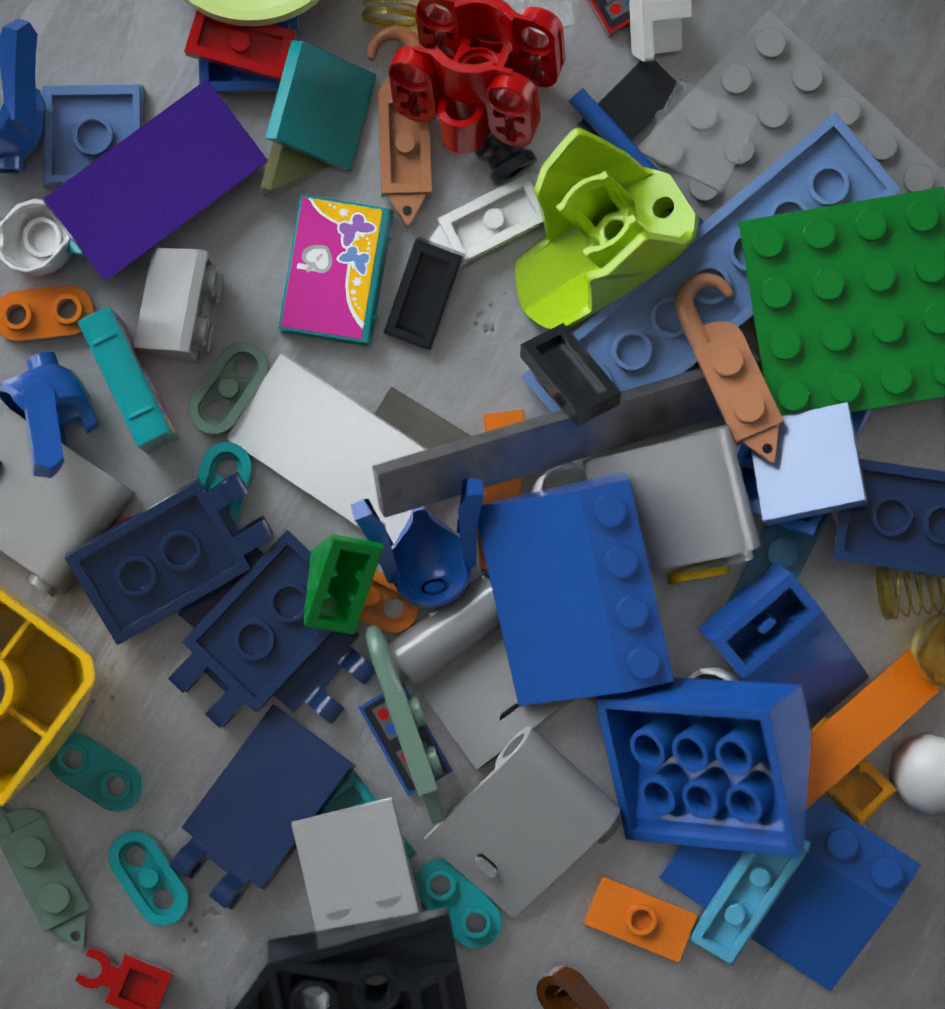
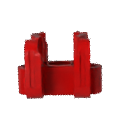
M419 0L415 17L419 44L423 47H400L395 52L388 70L395 109L407 119L421 123L431 122L438 115L443 144L448 150L457 154L475 152L482 147L490 133L501 142L510 146L524 147L529 145L541 119L538 87L546 88L556 84L565 63L564 27L562 21L557 15L541 7L531 6L524 8L520 14L516 13L508 3L501 0ZM433 4H437V5L443 6V7L446 8L448 11L442 10V9L436 7V6L433 5ZM530 28H536L545 33L546 35L537 33Z

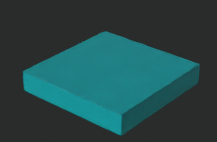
M291 40L265 139L339 170H351L377 74L307 42Z

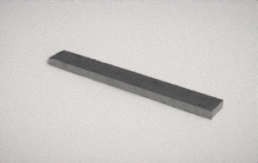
M752 352L763 376L760 357L756 352ZM695 369L622 391L619 406L578 427L561 409L373 465L372 469L379 510L386 518L461 495L463 479H482L483 488L714 419L722 416L701 369Z

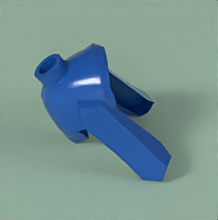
M16 19L3 26L0 34V69L4 103L0 109V173L21 174L25 172V158L39 144L45 116L44 100L41 91L36 88L35 80L38 34L30 22L22 19Z
M46 351L38 353L26 361L28 371L3 381L0 388V398L9 409L26 419L33 476L52 478L59 472L65 462L62 444L67 447L64 425L74 421H81L86 434L98 428V420L95 407L82 380L73 370L59 365L55 352Z
M463 479L456 530L460 536L423 506L412 510L405 527L395 544H393L386 531L385 524L378 517L369 498L351 504L354 519L367 539L382 543L383 551L379 563L387 582L394 583L401 597L414 606L425 608L448 605L461 597L470 583L471 568L477 565V530L484 497L482 479Z

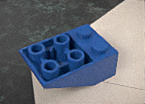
M773 563L697 629L741 681L802 685L810 728L869 678L867 672L822 609L795 576L777 563Z

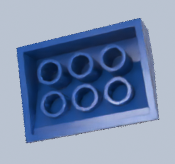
M625 472L482 504L478 529L518 706L624 693L674 681L631 483Z
M673 677L674 681L624 693L601 695L595 698L616 797L621 808L620 815L626 839L799 857L803 853L811 730L802 685Z
M819 798L806 809L804 839L811 843L809 850L751 939L831 991L892 911L921 864ZM679 845L659 875V878L704 908H707L743 851Z

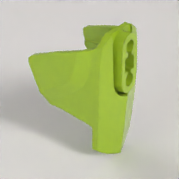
M575 128L570 131L541 166L533 189L539 203L545 236L515 259L516 289L523 312L534 322L548 330L562 323L569 328L626 295L679 257L695 241L699 218L674 178L668 173L643 167L627 152L582 128ZM674 207L673 212L668 217L663 218L665 211Z

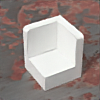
M629 0L632 55L643 62L654 61V54L676 52L682 49L681 18L692 17L691 0Z

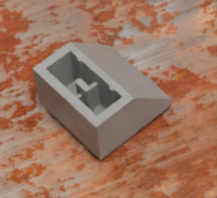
M152 248L133 347L139 354L199 364L200 353H209L214 324L209 323L208 311L210 303H219L223 285V274H219V267L215 264L208 251L200 249Z

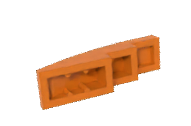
M910 650L902 654L811 734L806 809L942 689L941 685Z

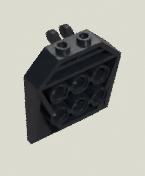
M440 908L267 940L227 994L226 1009H467L449 908ZM371 976H382L388 979L380 985H370L365 982ZM310 987H319L325 990L319 996H308L303 993L305 989Z

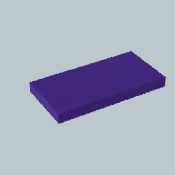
M206 79L44 197L43 202L104 283H106L267 164L268 159Z

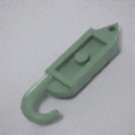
M369 625L366 628L365 634L370 657L418 797L423 796L431 822L435 824L444 820L435 793L438 790L435 777L444 775L434 745L424 748L418 729L427 726L418 698L414 697L407 700L391 651L381 629L377 625Z
M35 777L29 783H33L35 781ZM1 805L0 847L43 931L51 930L77 948H85L87 910L92 906L48 819L39 810L25 808L8 813L5 806ZM74 931L80 933L81 937L79 940L73 939L72 933Z

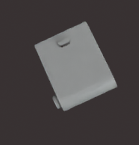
M7 408L0 418V551L30 570L32 574L28 581L46 594L53 597L58 589L68 594L77 578L65 560V554L111 529L135 492L63 444L62 449L65 462L59 472L52 478L33 476L26 419Z
M729 425L702 430L667 442L583 461L587 480L625 472L629 477L650 572L722 558L723 566L739 564L753 559L752 550L761 546Z
M485 573L471 582L461 597L448 605L437 607L388 643L401 683L408 679L412 681L477 771L496 758L506 744L520 730L527 726L535 729L574 700L515 706L518 705L491 582Z
M527 726L520 730L502 749L497 757L495 769L448 813L443 821H440L424 837V841L512 919H515L594 843L598 841L600 844H603L615 834L621 824V821L617 818L621 808L531 726Z

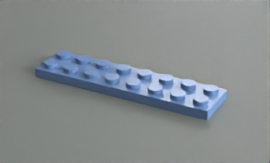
M834 112L698 227L695 241L679 257L626 295L599 310L572 334L620 392L685 373L697 363L675 308L677 292L686 280L694 275L704 273L718 275L728 282L734 292L731 298H726L720 290L714 287H706L696 293L694 304L704 325L712 322L727 321L736 324L739 328L753 316L738 221L897 195L901 188L840 116ZM528 370L521 376L550 412L562 409L531 370Z

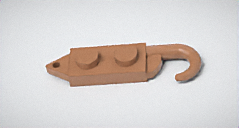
M392 25L382 28L372 36L367 46L366 56L370 61L375 60L379 47L383 43L392 40L400 42L404 47L423 46L419 44L418 35L414 31L404 26ZM388 79L380 86L378 93L381 197L389 199L404 225L409 227L425 197L432 195L430 122L412 121L395 109ZM405 208H409L412 214L406 216L402 211Z
M709 273L694 275L686 280L677 292L675 308L679 322L724 421L730 427L736 446L743 444L758 456L774 465L779 427L784 425V421L741 329L736 324L719 321L704 325L694 304L696 293L706 287H714L720 290L726 298H731L734 292L728 282L718 275ZM769 446L772 448V452L766 454L763 452V448Z

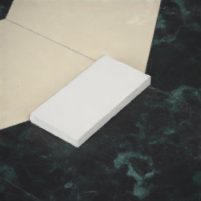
M284 353L279 355L226 437L227 440L241 446L248 454L357 526L351 504L369 498L378 517L385 524L386 531L393 544H395L405 527L412 510L386 518L379 510L372 466L427 450V448Z

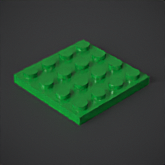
M944 187L738 221L763 378L781 416L848 402L851 412L945 397Z

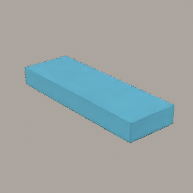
M804 839L803 853L799 857L742 852L692 929L688 940L733 966L807 854L811 843Z

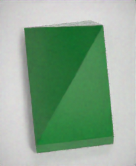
M331 534L311 550L303 620L305 627L354 635L383 551L382 543Z

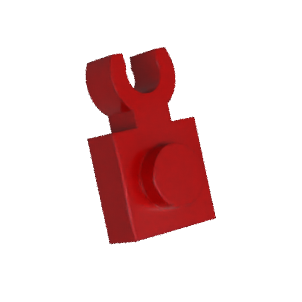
M89 948L87 950L86 956L100 962L101 973L97 977H90L87 974L79 973L75 980L81 986L93 989L104 985L111 988L105 1003L120 1009H160L174 975L173 971L129 953L124 955L119 966L113 963L111 956L105 950L100 948Z

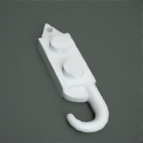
M536 172L526 173L437 219L439 225L429 241L466 254L462 264L464 265L543 225L539 203L533 190L539 174Z

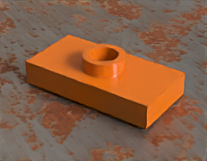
M602 875L583 924L679 963L698 915Z

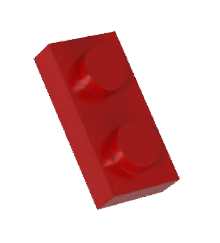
M196 10L184 53L188 57L280 82L291 40L296 41L297 31L274 24L263 26L228 24L205 16Z

